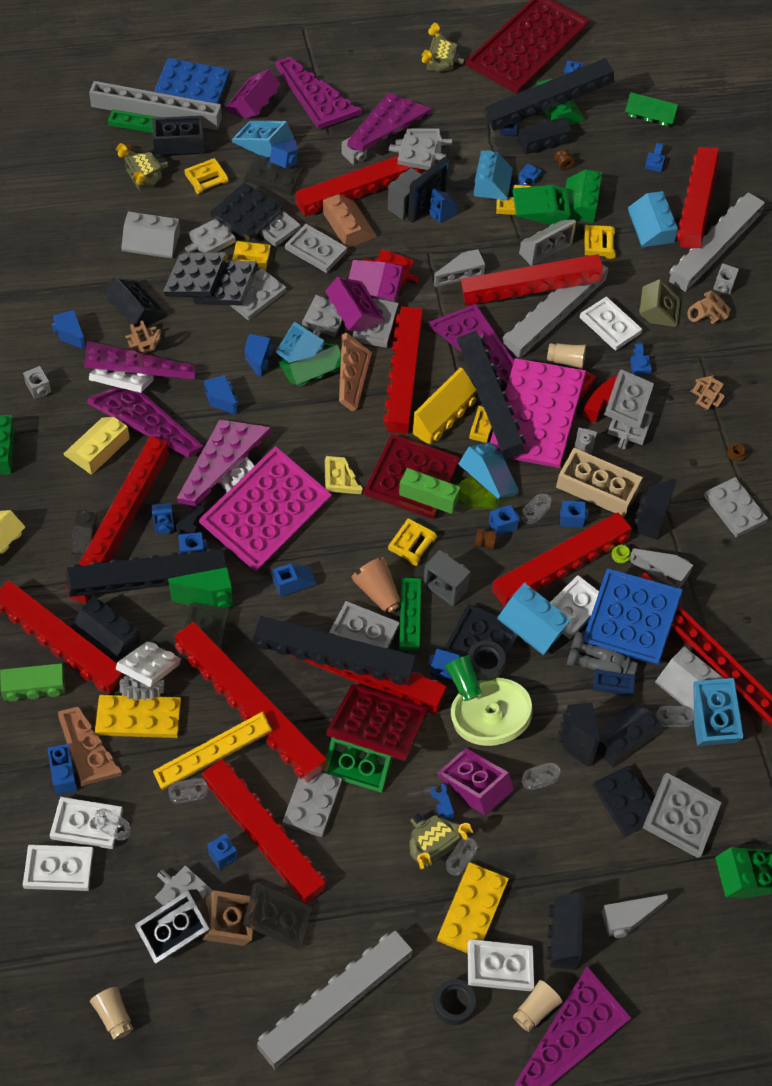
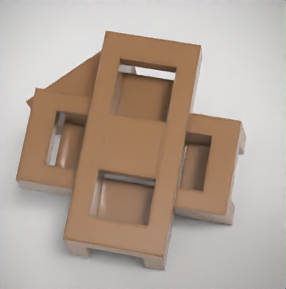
M711 290L704 293L706 298L693 304L687 313L689 320L692 322H697L708 316L713 324L719 319L723 322L728 318L731 309ZM696 308L698 310V316L696 318H693L692 311Z
M140 321V326L134 327L131 324L132 334L125 336L130 349H139L142 354L154 351L161 338V330L158 329L156 331V327L146 329L143 321Z
M713 375L696 379V385L690 391L699 397L695 404L705 408L704 410L706 411L711 404L718 408L725 395L719 392L723 383L716 380Z

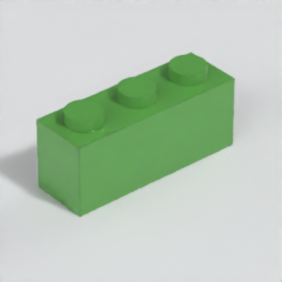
M408 468L400 482L399 490L400 496L451 514L459 500L460 493L459 486Z
M62 663L0 670L1 694L4 701H17L24 698L37 699L43 696L57 697L65 694V678Z

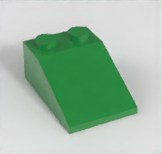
M227 567L168 579L172 602L213 611L226 610L233 607L232 588Z

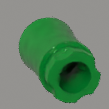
M470 655L458 658L444 666L454 681L459 694L462 695L464 702L482 695Z

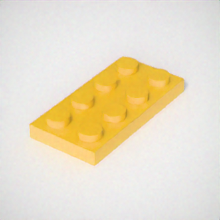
M99 695L95 734L100 736L178 738L181 698L154 697V699H146V701L142 699L136 701L132 698L127 699V696Z
M469 862L439 932L437 941L467 954L468 941L470 939L484 941L509 878Z

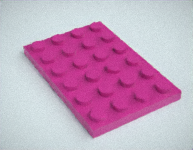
M515 358L505 390L509 400L506 404L507 406L511 405L515 415L512 416V419H517L520 426L518 433L519 435L523 434L526 444L523 446L526 452L510 459L560 468L585 380V370ZM493 432L490 443L494 444L502 454Z
M275 446L200 518L199 523L257 572L331 498L332 494Z

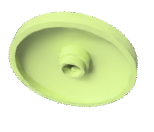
M496 678L489 681L479 680L482 695L464 702L462 695L458 694L453 701L451 717L457 733L471 743L484 746L499 745L515 739L528 727L533 714L532 702L528 692L518 683L504 678Z

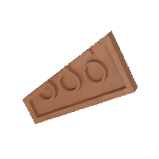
M348 333L342 335L339 402L349 410L354 411L358 407L372 352Z
M79 707L58 711V717L66 742L69 744L70 754L80 785L84 786L121 776L122 771L115 765L112 756L105 750L102 741L98 735H95Z

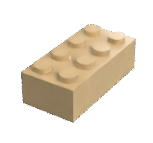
M573 448L558 476L556 488L611 512H619L621 516L625 517L640 489L643 477Z

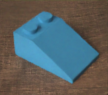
M249 121L233 137L232 142L263 157H270L272 145L292 140L294 137L287 121Z
M488 442L468 447L458 463L464 470L498 499L518 494L519 490L509 468L494 444Z
M734 678L694 681V728L697 746L737 743L743 739Z

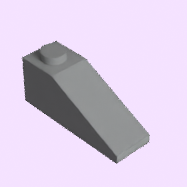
M479 250L461 253L437 271L434 277V286L439 287L460 282L463 278L484 275L485 263Z
M633 549L629 559L630 562L669 586L679 589L689 577L693 567L688 560L677 555Z
M667 894L604 905L601 913L608 937L622 938L627 936L628 933L665 905L668 899Z

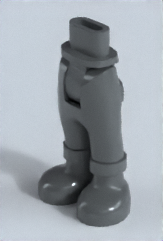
M577 631L566 663L568 666L581 665V667L593 670L598 669L629 675L635 674L638 664L631 661L630 657L626 659V656L619 652L593 646L589 643L588 645L583 642V634Z

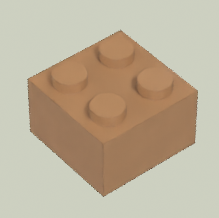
M215 890L206 896L211 929L202 934V940L241 946L252 941L256 897Z

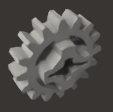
M125 675L124 679L120 680V693H122V696H127V699L132 698L136 701L139 699L143 701L154 699V696L159 697L160 693H164V680L160 679L149 687Z

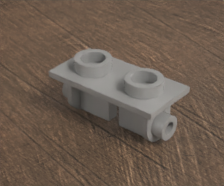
M578 428L574 448L592 455L597 432Z

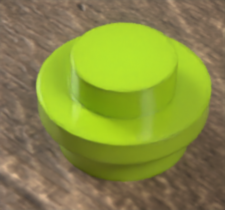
M618 545L612 550L611 555L617 563H626L630 559L631 552L627 546Z

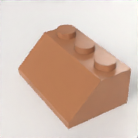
M339 194L323 200V214L344 246L349 248L376 238L375 232L354 200Z

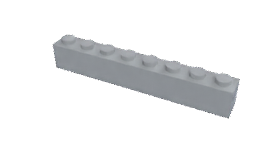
M97 81L93 82L89 91L91 107L111 111L114 109L156 117L202 115L203 128L218 130L222 120L221 104Z
M749 192L744 197H740L734 207L731 206L727 214L719 219L717 225H713L708 234L704 235L702 247L691 248L687 255H683L679 264L671 268L669 282L687 292L761 215L765 202Z
M602 265L603 279L605 281L608 273V268ZM604 281L561 288L555 292L552 291L544 302L541 301L533 312L530 311L522 322L519 321L511 332H507L504 335L503 345L506 350L515 358L521 359Z
M396 931L382 936L377 946L374 948L371 946L366 949L361 959L357 962L355 960L350 962L346 966L345 972L340 976L339 974L333 976L328 981L329 985L323 990L321 988L317 989L311 995L312 999L307 1003H300L293 1010L294 1013L288 1018L286 1016L277 1022L275 1029L271 1032L266 1031L259 1037V1042L257 1043L258 1050L274 1070L411 958L412 949Z

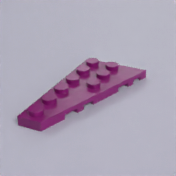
M291 57L275 62L276 68L317 129L362 114L361 108L353 106L350 100L342 98L338 91L324 81L316 79L313 73L305 71L303 66Z
M387 93L350 137L347 146L363 152L375 145L376 141L384 140L389 134L392 133L394 135L410 126L414 120L419 121L422 119V116L430 115L432 108L398 97L395 94Z
M476 304L429 322L431 329L459 351L461 350L456 338L476 330L478 335L484 338L486 346L483 348L484 350L488 349L492 358L489 360L490 364L494 363L497 370V373L494 374L495 377H500L502 384L507 387L514 360Z
M91 341L86 343L84 368L185 379L195 378V366L189 363H180L138 353L134 350H125Z
M114 387L88 398L87 404L111 417H115L149 437L152 436L166 441L169 448L188 458L202 452L203 445L143 392Z
M219 420L177 497L178 503L198 505L211 492L210 489L216 483L219 484L223 480V476L227 472L231 473L249 455L248 452L254 446L257 447L261 444V439L264 436L268 437L272 433L271 427Z
M588 967L585 968L514 1086H551L630 1021L631 1017Z

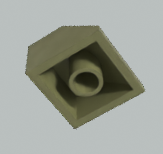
M660 279L643 286L639 310L641 316L652 324L677 326L680 298Z

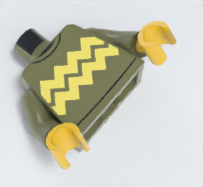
M433 23L428 32L431 36L435 35V37H433L430 50H425L422 53V62L427 63V70L437 72L452 71L454 63L464 64L465 54L457 53V44L447 40L441 32H438L440 30L439 25Z
M120 143L116 148L118 156L125 157L126 170L138 190L140 191L148 186L154 187L162 178L161 169L168 167L166 159L163 157L156 160L151 152L134 153L127 150L126 145Z
M418 813L410 820L415 827L409 841L410 855L419 863L420 869H424L423 864L428 868L459 845V835L466 840L468 839L466 833H473V830L469 823L458 824L444 818H438L435 815L426 821Z

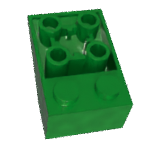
M546 185L513 189L516 217L548 225L556 224L570 217L567 189Z
M731 847L715 857L726 897L747 898L772 894V850Z

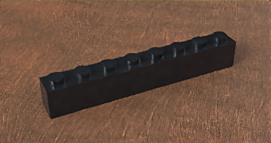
M604 58L486 106V118L493 131L502 129L615 83L614 71L608 60Z
M475 330L457 337L460 350L504 460L525 453L526 451L523 446L526 444L523 434L519 435L518 433L520 426L517 419H512V416L515 414L511 405L507 406L506 404L509 401L506 392H501L500 388L503 385L500 377L496 378L494 375L497 373L494 363L490 364L489 362L492 358L488 349L484 350L483 348L486 346L483 336H479Z
M212 548L203 552L171 553L160 557L153 555L143 559L134 557L126 561L112 560L109 563L93 562L90 565L83 566L75 564L67 567L65 576L69 597L165 586L169 585V578L226 568L223 549L216 550Z
M260 616L253 635L254 646H257L259 649L273 650L281 655H292L300 660H311L319 665L334 666L338 670L346 669L358 675L372 676L377 680H388L396 685L409 686L415 666L416 656L264 616Z

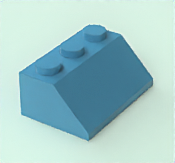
M481 151L475 178L474 196L507 200L513 168L498 152Z
M663 191L647 193L628 207V212L641 247L674 243L678 228Z
M294 322L276 350V353L288 362L314 357L316 353L318 354L322 350L324 340Z
M525 583L512 596L497 618L543 656L567 629L571 621L569 617Z

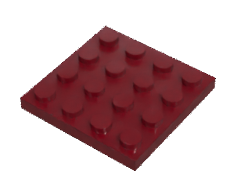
M391 434L363 491V495L434 520L438 509L400 496V482L408 468L450 483L459 465L460 457Z
M351 684L327 729L326 735L405 761L427 715L428 707Z

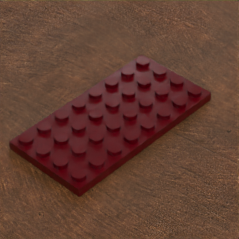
M530 0L466 60L465 65L518 94L589 25L590 20L553 0Z

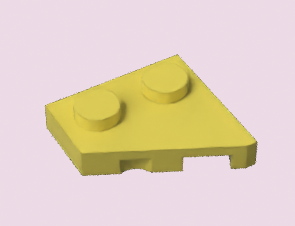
M326 456L325 489L328 492L361 494L362 487L361 485L358 486L355 481V475L349 469L346 459L343 457Z

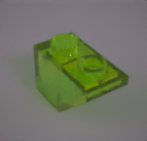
M468 476L457 485L460 487L459 500L468 508H497L498 498L473 476Z

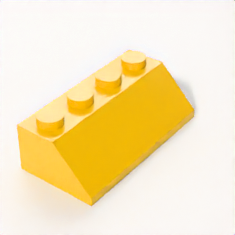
M460 367L414 412L413 434L428 445L438 441L442 433L446 429L449 430L457 418H461L468 407H472L476 402V388L463 368Z

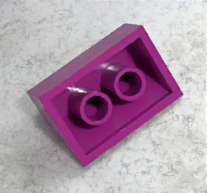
M267 69L250 77L226 105L225 109L246 119L251 116L256 117L261 113L260 109L269 103L268 99L278 92L277 88L281 84L272 72Z
M337 276L325 291L329 301L335 306L337 314L343 319L346 328L350 331L362 332L385 321V318L361 281Z

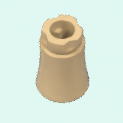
M549 344L547 360L583 369L586 345Z
M539 980L534 990L518 1008L513 1018L524 1030L530 1032L546 1015L560 1005L562 1000L548 984Z
M118 986L108 988L90 1000L108 1033H111L113 1040L122 1038L133 1030Z

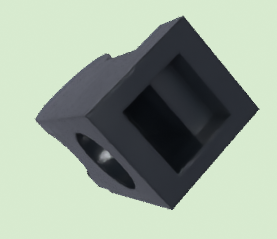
M201 503L196 506L188 505L176 525L177 535L197 533V526L200 524L199 520L204 515V507Z

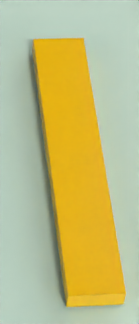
M263 712L253 716L154 770L153 772L160 788L165 790L267 735L272 732V728Z

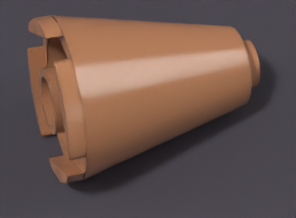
M382 557L381 561L379 558L370 561L360 568L361 573L358 575L354 573L352 575L353 582L384 612L389 611V613H392L399 608L401 601L384 557Z

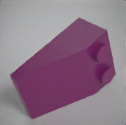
M353 260L348 279L361 281L371 298L397 302L404 270L403 266L386 262Z
M467 748L437 772L438 776L470 807L483 815L489 813L514 790L509 772Z

